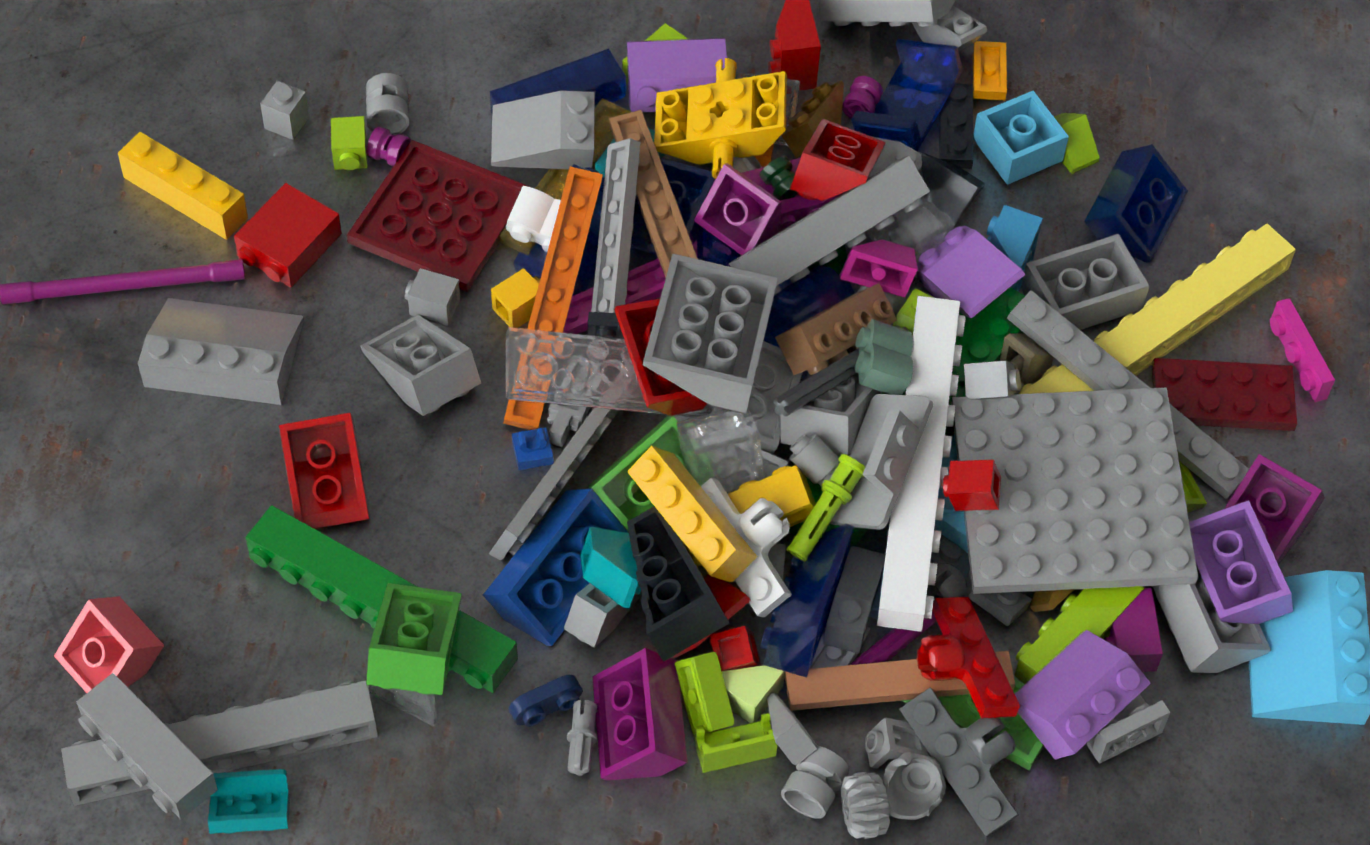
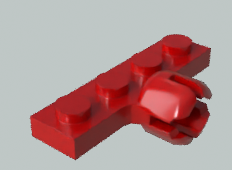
M935 598L932 612L943 635H929L921 639V644L923 645L917 650L918 669L922 670L921 676L930 681H946L955 678L962 680L966 684L981 718L1016 717L1020 704L970 598Z

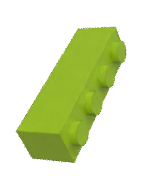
M1144 587L1083 589L1078 596L1074 593L1071 594L1060 609L1062 613L1055 620L1050 617L1043 624L1038 632L1040 637L1033 644L1028 641L1019 650L1015 658L1018 664L1014 676L1026 684L1085 630L1092 632L1102 639L1108 637L1113 622L1144 590Z

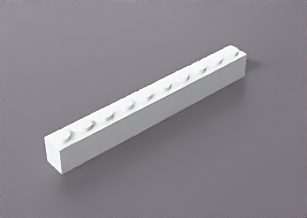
M918 296L911 354L913 374L911 383L906 388L905 395L928 397L933 402V408L890 515L877 626L922 632L924 618L931 619L934 596H927L928 585L935 586L938 563H930L932 552L939 553L941 531L934 530L935 520L942 521L945 499L938 498L939 488L943 489V478L945 475H948V467H941L942 457L949 458L952 436H946L945 430L946 426L953 427L955 405L948 404L949 396H956L959 378V375L952 374L953 366H960L962 345H956L955 342L956 336L963 337L965 316L959 315L960 301L923 296Z

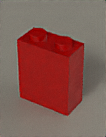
M285 183L234 235L237 256L239 259H243L244 264L259 268L271 280L275 282L280 281L291 288L340 237L342 231L339 213Z

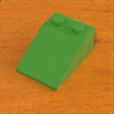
M388 583L369 646L366 685L379 686L383 689L415 691L421 694L443 695L462 593Z

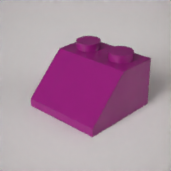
M725 163L694 221L737 253L743 255L776 234L781 225L782 202L731 165Z

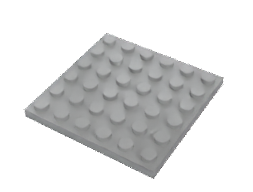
M1167 387L1011 394V397L989 399L952 397L951 405H955L953 425L957 460L994 459L1001 475L999 510L963 511L973 594L1196 584L1198 573Z

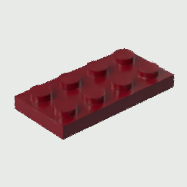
M1168 358L1153 359V388L1167 387L1169 404L1196 426L1295 431L1297 412L1292 365Z

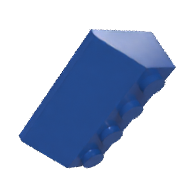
M593 489L566 490L484 592L483 596L506 622L546 646H552L564 631L575 595L589 584L583 578L580 558L589 528L596 527L628 533V531Z

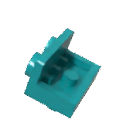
M285 769L213 773L217 791L210 796L208 814L209 834L288 829L290 796L287 771Z

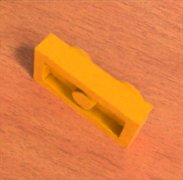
M976 41L973 45V99L1005 101L1007 94L1006 43Z

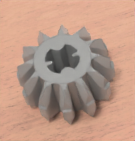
M866 772L854 773L853 776L844 777L840 788V800L845 825H847L849 834L854 836L855 839H870L886 834L890 824V810L888 806L889 799L887 798L886 787L883 785L882 778L878 774Z

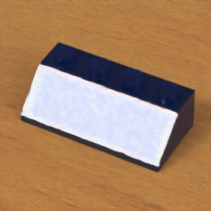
M845 524L823 533L805 562L793 556L789 572L793 574V577L786 576L784 580L792 595L773 610L770 623H774L773 628L767 626L762 637L760 648L766 650L765 666L808 677L849 554L854 526Z

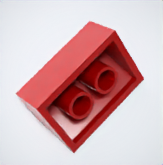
M822 119L802 152L790 189L797 191L805 199L824 201L865 184L886 142Z
M660 299L616 306L614 310L647 408L669 416L703 410L708 403L643 365Z

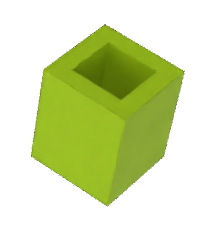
M364 116L331 118V149L334 170L368 168Z

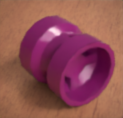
M856 77L850 87V93L847 94L843 101L842 110L844 114L854 121H869L875 112V105L878 104L883 95L881 84L871 77Z
M378 126L369 138L366 150L367 156L377 161L384 159L390 166H394L411 139L402 134L395 136L391 134L389 129Z

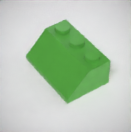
M667 416L587 486L589 489H593L627 531V522L654 506L627 472L651 445L674 453L700 486L720 472L719 468L674 416Z

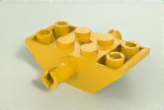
M725 58V68H722V59H719L715 64L716 83L657 92L654 137L657 152L698 165L713 163L712 176L715 179L725 163L733 167V157L744 158L763 155L786 131L787 74L785 71L736 79L737 63L732 59Z

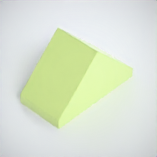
M784 663L722 671L732 712L749 723L756 722L768 707L767 696L772 692L778 694L783 687L785 676Z

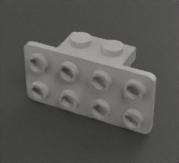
M876 394L872 398L849 455L863 464L865 470L863 476H861L851 492L852 499L846 505L841 504L830 524L879 530L886 527L933 408V402L928 397Z

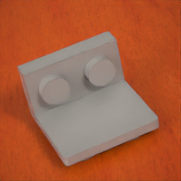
M1139 694L1086 745L1100 764L1163 733L1171 712L1163 700L1149 706Z

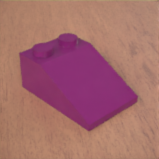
M1258 454L1224 509L1248 500L1250 501L1279 565L1304 532L1325 497L1321 489Z

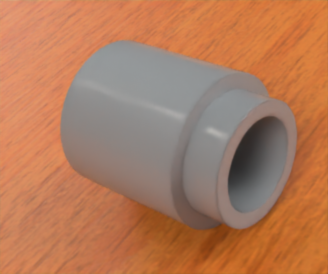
M804 434L790 447V450L793 452L790 460L798 466L813 484L818 483L821 486L824 480L831 478L839 465V457L816 434L811 437Z

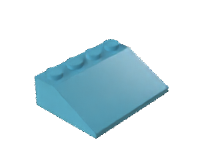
M1325 570L1284 577L1292 594L1293 612L1259 624L1271 651L1249 661L1252 717L1365 725L1370 715V639L1364 573Z

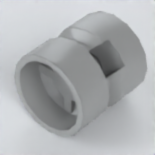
M381 73L373 76L365 85L367 127L373 132L376 127L381 126L389 129L393 135L404 132L409 126L408 83L401 76L392 73Z
M817 745V750L796 765L797 771L791 773L781 791L783 800L797 812L811 818L821 819L828 812L835 798L834 792L840 790L844 777L848 776L850 769L848 764L835 752Z

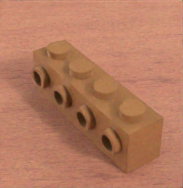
M877 283L838 302L775 338L793 375L808 370L811 376L828 367L827 360L830 364L835 363L858 349L855 345L858 332L862 327H867L871 319L890 325L897 321V318L880 283Z

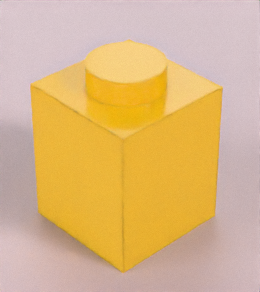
M524 268L491 289L492 309L513 331L530 320L540 282L538 277H532Z

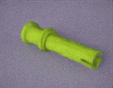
M840 455L838 467L831 478L824 480L821 485V490L823 491L821 497L805 519L791 544L786 548L790 554L804 562L808 560V556L827 529L841 504L846 505V503L850 502L852 499L851 492L861 476H863L865 466L848 455Z

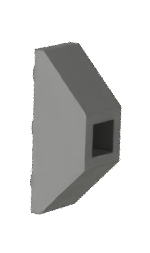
M952 6L948 14L938 19L935 25L921 27L918 26L917 22H912L925 47L943 59H947L972 46L987 32V26L955 6Z

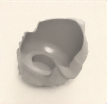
M906 752L898 759L891 761L885 768L882 780L883 785L886 787L887 798L889 799V816L898 819L916 820L929 816L942 802L946 783L940 763L934 757Z

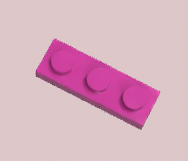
M1291 299L1277 301L1270 318L1273 334L1279 336L1285 347L1288 361L1296 367L1300 375L1302 387L1304 390L1309 391L1314 402L1328 399L1335 378Z

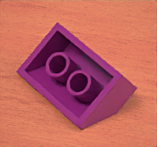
M644 648L592 676L594 703L597 705L596 727L601 779L619 780L659 777L687 763L680 685L675 667L677 660L669 658L663 662L657 652Z

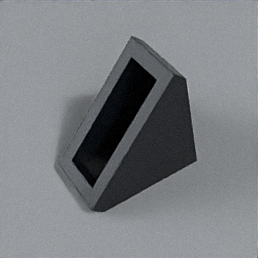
M921 152L923 180L930 190L929 193L924 195V214L947 229L953 230L985 183L957 165Z

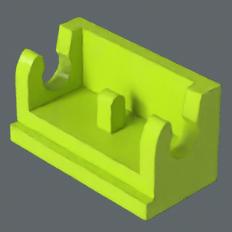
M770 713L762 714L761 721L705 733L704 728L695 729L693 741L703 773L775 757L777 754V743L771 729Z

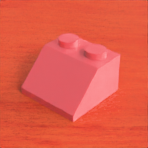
M120 596L97 598L87 601L54 657L83 690L88 693L112 673L129 687L147 674L163 649L164 644Z

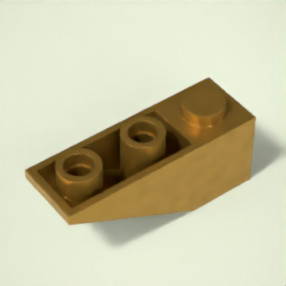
M842 80L832 85L825 82L812 91L813 97L800 106L801 112L789 119L790 125L782 134V137L796 159L802 155L822 119L841 125L844 92Z

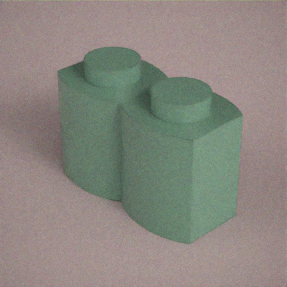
M871 319L867 327H862L859 330L855 343L856 347L859 348V356L855 365V371L859 373V383L886 394L902 395L911 383L913 374V360L911 357L913 348L912 333Z

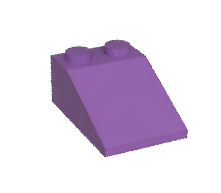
M965 225L951 230L945 236V241L938 247L928 249L918 258V270L916 272L917 277L932 297L960 301L959 313L969 318L974 317L1025 275L1019 266L983 235Z

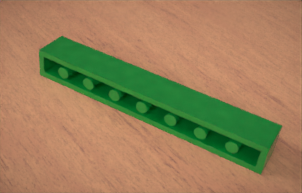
M273 505L269 507L245 537L249 556L257 565L264 568L267 566L278 571L287 582L294 585L297 583L303 585L317 599L324 602L327 600L340 606V609L347 616L353 619L359 617L370 623L373 629H375L388 583L418 587ZM459 610L448 671L453 670L462 675L467 683L477 689H482L483 687L494 693L518 660L517 642Z

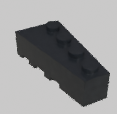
M653 506L629 520L627 525L632 553L637 565V581L641 587L642 610L646 615V632L664 662L729 624V621L681 539L656 507Z

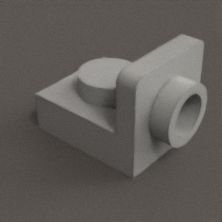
M885 717L865 737V749L868 753L869 765L872 768L878 769L888 759H898L906 752L928 755L925 746L910 724L905 721Z

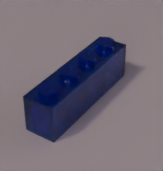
M606 49L490 91L491 113L493 112V105L557 91L594 92V108L626 97V75L611 51Z

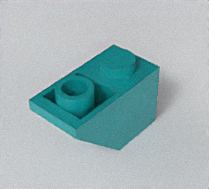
M590 527L580 554L583 578L621 607L630 608L634 595L640 594L641 587L637 581V565L633 557L629 533Z

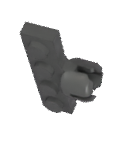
M941 534L939 553L932 552L930 563H938L935 586L928 585L927 596H934V598L969 597L970 600L1006 626L1013 623L1028 609L1032 599L1022 592L973 594L968 553Z
M931 687L899 709L931 757H934L940 763L942 773L986 837H989L1019 816L993 778L991 772L994 765L1013 753L1016 747L1013 737L1007 731L1002 732L988 742L989 739L1005 729L1004 724L999 718H980L969 727L960 728Z

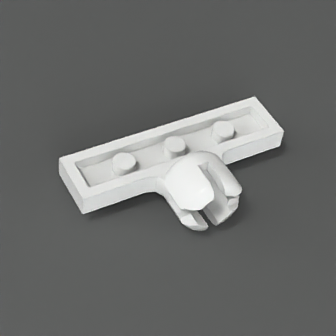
M710 478L701 488L758 556L735 581L741 591L750 598L749 604L756 615L764 618L792 595L768 556L770 548L789 533L790 523L787 517L781 521L780 518L784 514L783 511L774 502L767 501L765 498H760L744 513L740 514L719 480Z

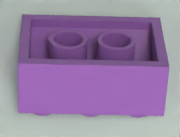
M725 38L627 42L630 111L656 112L657 92L716 83V62L722 59V68H725V58H727Z
M1249 500L1189 522L1196 567L1221 622L1260 624L1293 612L1291 591Z
M1085 630L1015 693V696L1020 704L1018 714L1054 759H1059L1076 754L1151 683L1128 653L1092 632Z

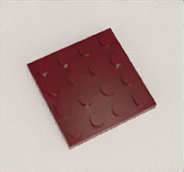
M411 140L347 233V242L417 272L421 268L459 279V288L468 292L507 232V220L522 187L527 185Z

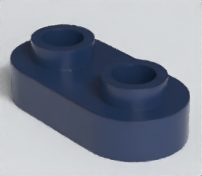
M564 675L520 695L510 704L508 710L517 725L531 727L540 723L547 715L558 710L567 711L573 708L574 702L580 700L579 697L582 695L583 689L574 675Z

